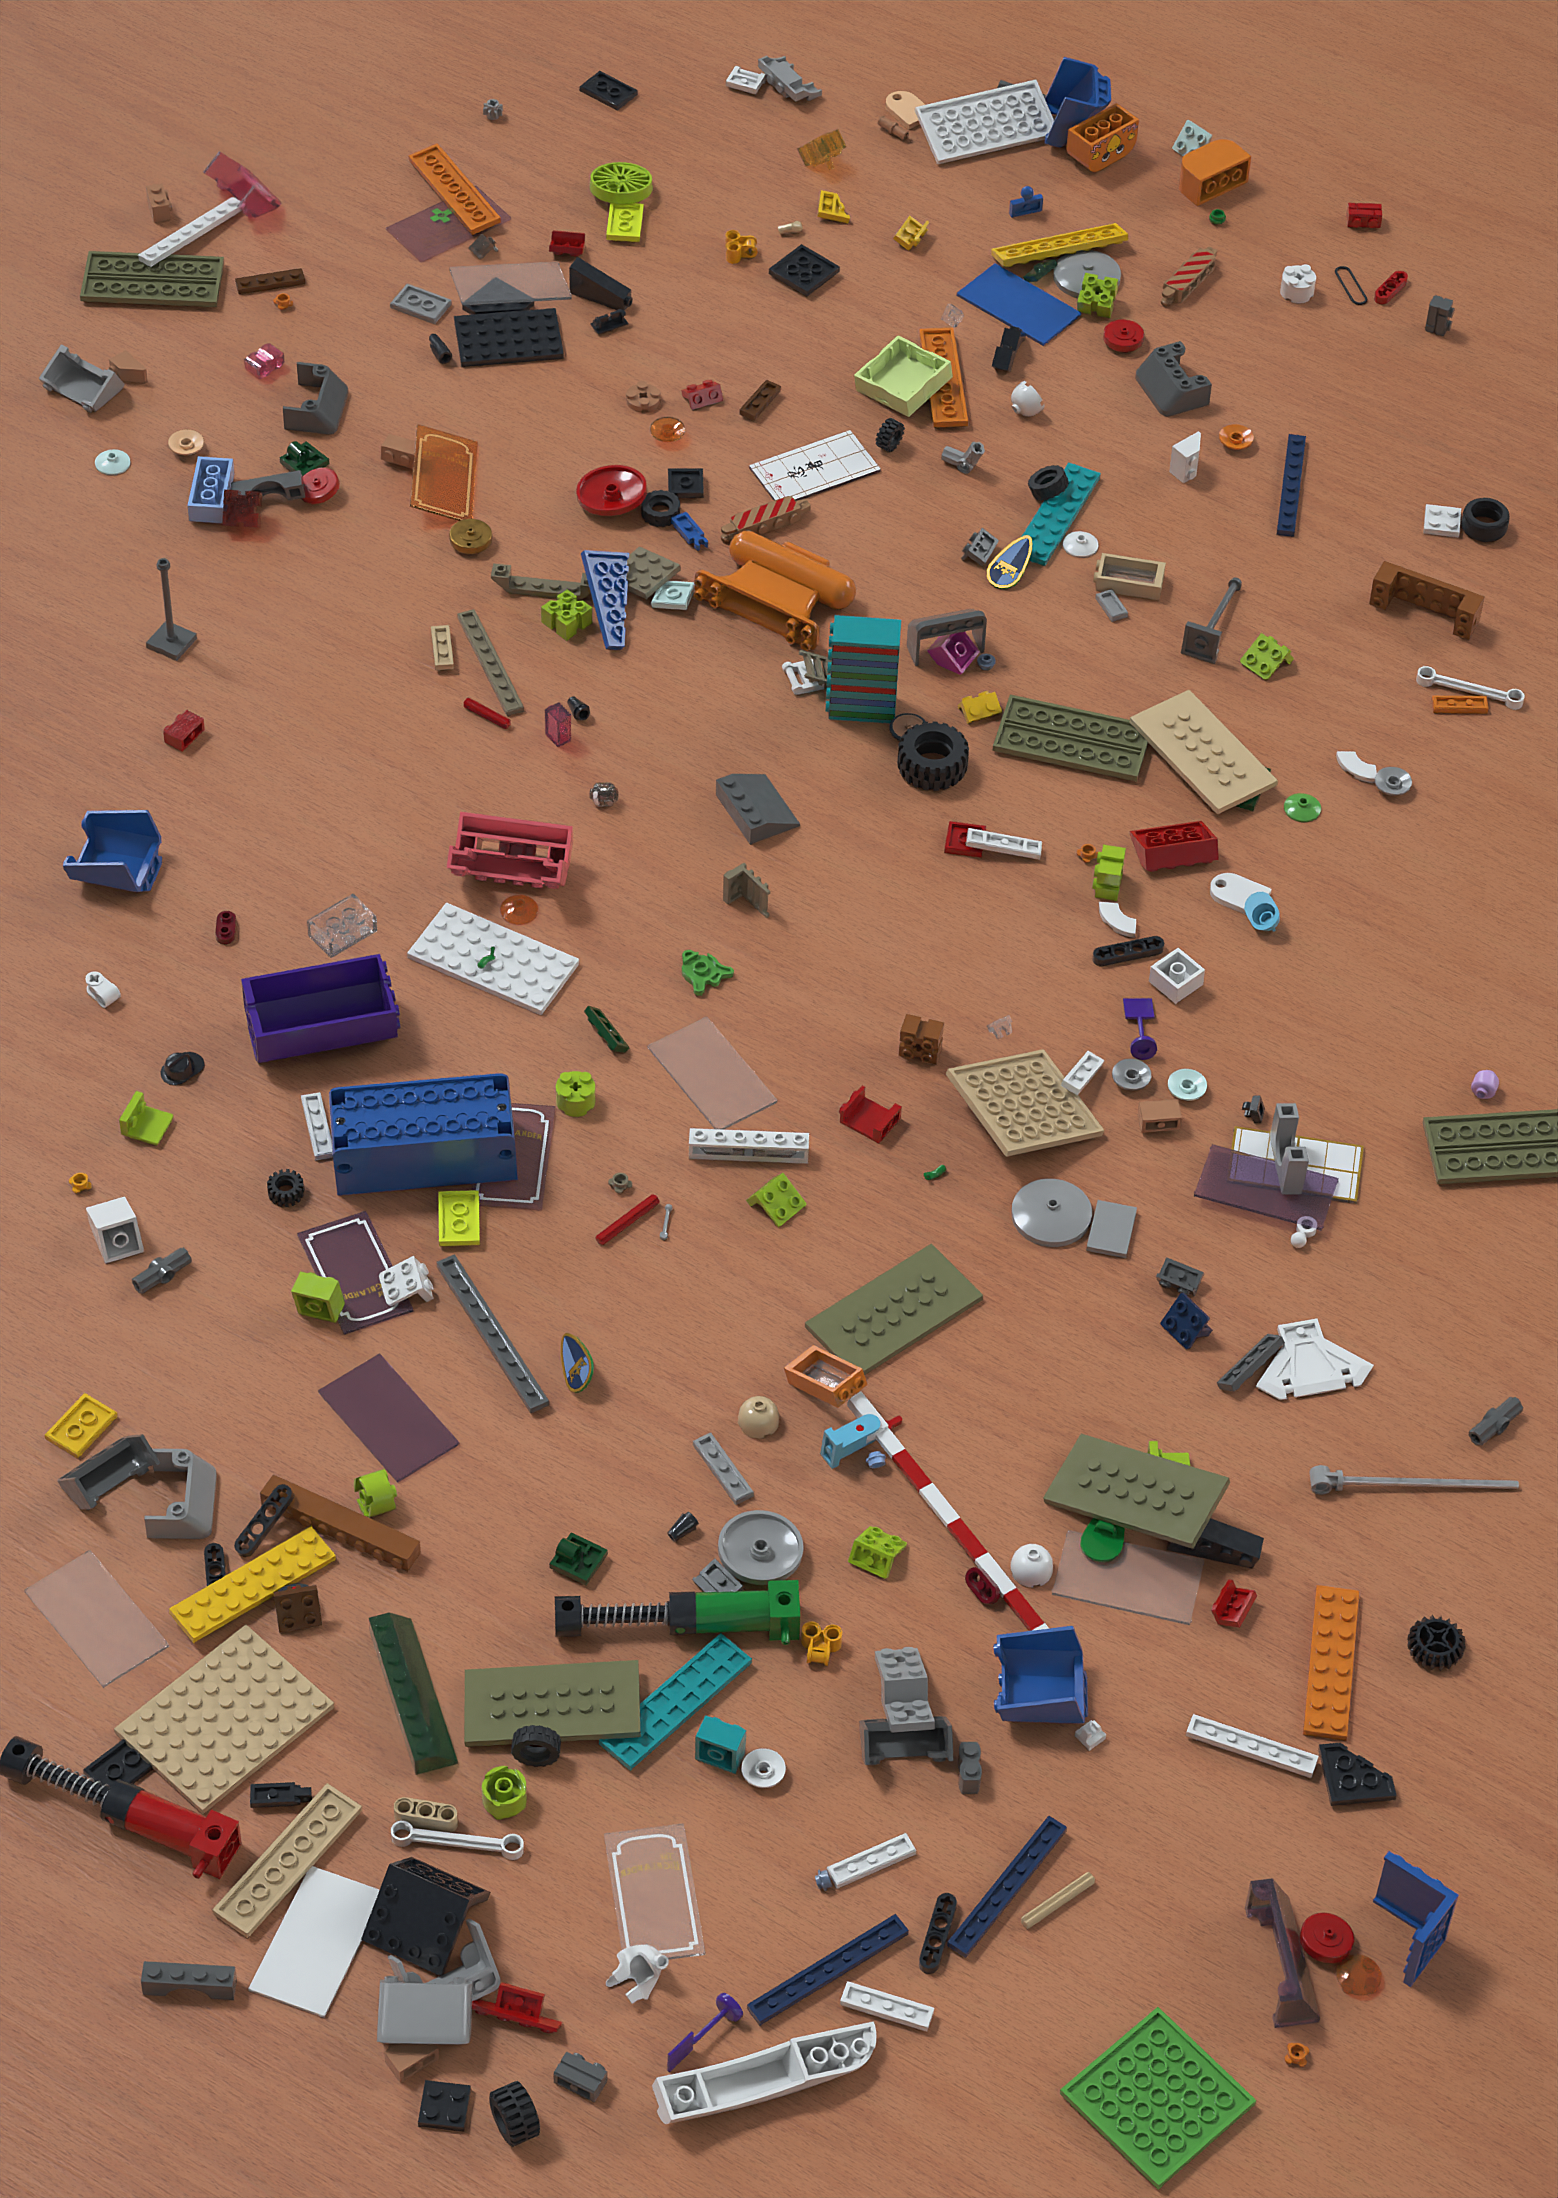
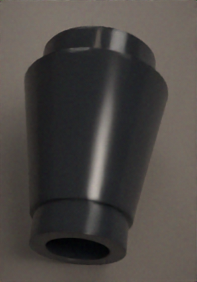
M575 696L568 699L567 704L574 718L580 721L586 720L590 715L589 706Z
M690 1512L682 1513L667 1534L676 1542L696 1530V1526L699 1523Z

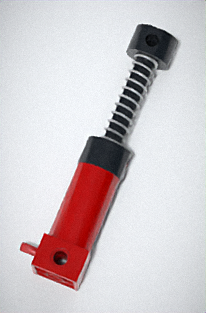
M14 1736L2 1752L0 1775L22 1785H26L32 1778L38 1777L40 1782L47 1781L48 1786L54 1784L55 1789L61 1787L63 1792L68 1790L70 1795L77 1794L78 1799L84 1797L86 1802L91 1800L93 1805L100 1804V1817L103 1821L121 1829L129 1830L191 1857L192 1868H195L192 1875L197 1879L203 1873L221 1879L242 1844L239 1821L212 1809L206 1817L147 1792L145 1789L122 1779L116 1780L111 1787L108 1784L102 1786L101 1781L95 1782L93 1778L87 1779V1776L84 1774L79 1776L78 1771L72 1773L70 1768L64 1770L63 1765L57 1766L54 1761L49 1763L48 1758L42 1759V1746L19 1736Z

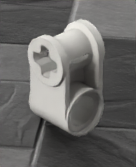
M90 972L86 975L87 993L101 1007L106 1008L121 997L119 989L102 976L101 973Z

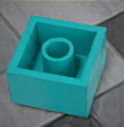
M705 1715L695 1736V1759L736 1774L746 1753V1730L739 1725H731L717 1717Z

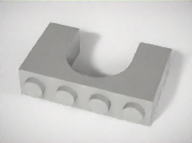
M1276 1103L1269 1136L1282 1194H1302L1309 1163L1306 1147H1295V1136L1299 1121L1296 1103Z

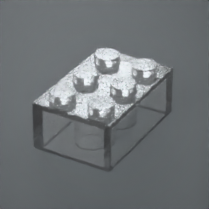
M353 893L308 919V936L332 958L377 932V916Z

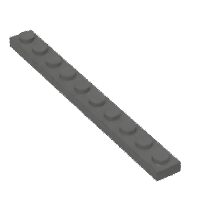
M454 1254L437 1261L438 1270L529 1412L533 1413L549 1406L548 1398L456 1255Z

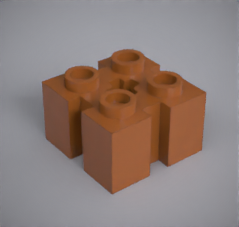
M906 1014L900 1030L899 1056L907 1059L919 1057L925 1063L937 1064L942 1049L944 1022L929 1019L928 1022L922 1021L919 1016Z

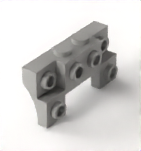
M764 56L758 59V67L767 75L768 83L775 87L785 98L791 97L795 102L803 98L810 101L822 95V90L815 88L813 82L802 84V78L793 70L794 64H789L785 56L780 58Z

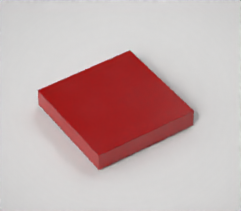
M949 821L944 853L981 858L983 849L966 846L968 828L986 831V826Z

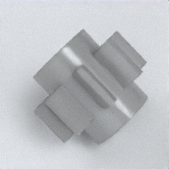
M495 99L488 100L487 104L484 103L483 115H487L488 119L496 120L499 116H502L503 104H499Z

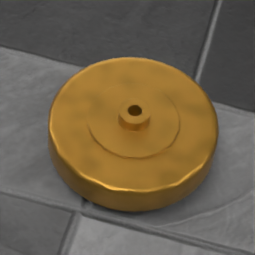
M464 519L451 527L449 532L450 544L455 550L462 553H480L491 545L492 530L488 524L481 520Z

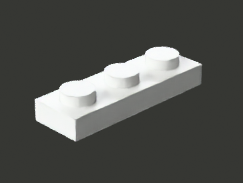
M1087 1051L1063 1079L1061 1086L1078 1095L1102 1067L1105 1060Z

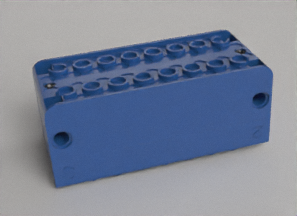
M496 1073L333 1088L329 1092L332 1152L337 1195L518 1180L509 1077L506 1074Z

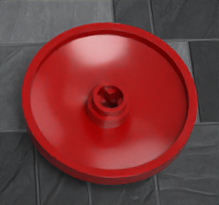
M624 465L599 467L588 472L580 479L576 488L577 500L583 509L592 514L601 516L624 514L635 509L644 501L647 495L646 480L638 470Z

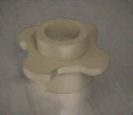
M616 1173L608 1181V1184L615 1188L616 1193H622L626 1188L632 1187V1181L628 1180V1176L625 1173Z

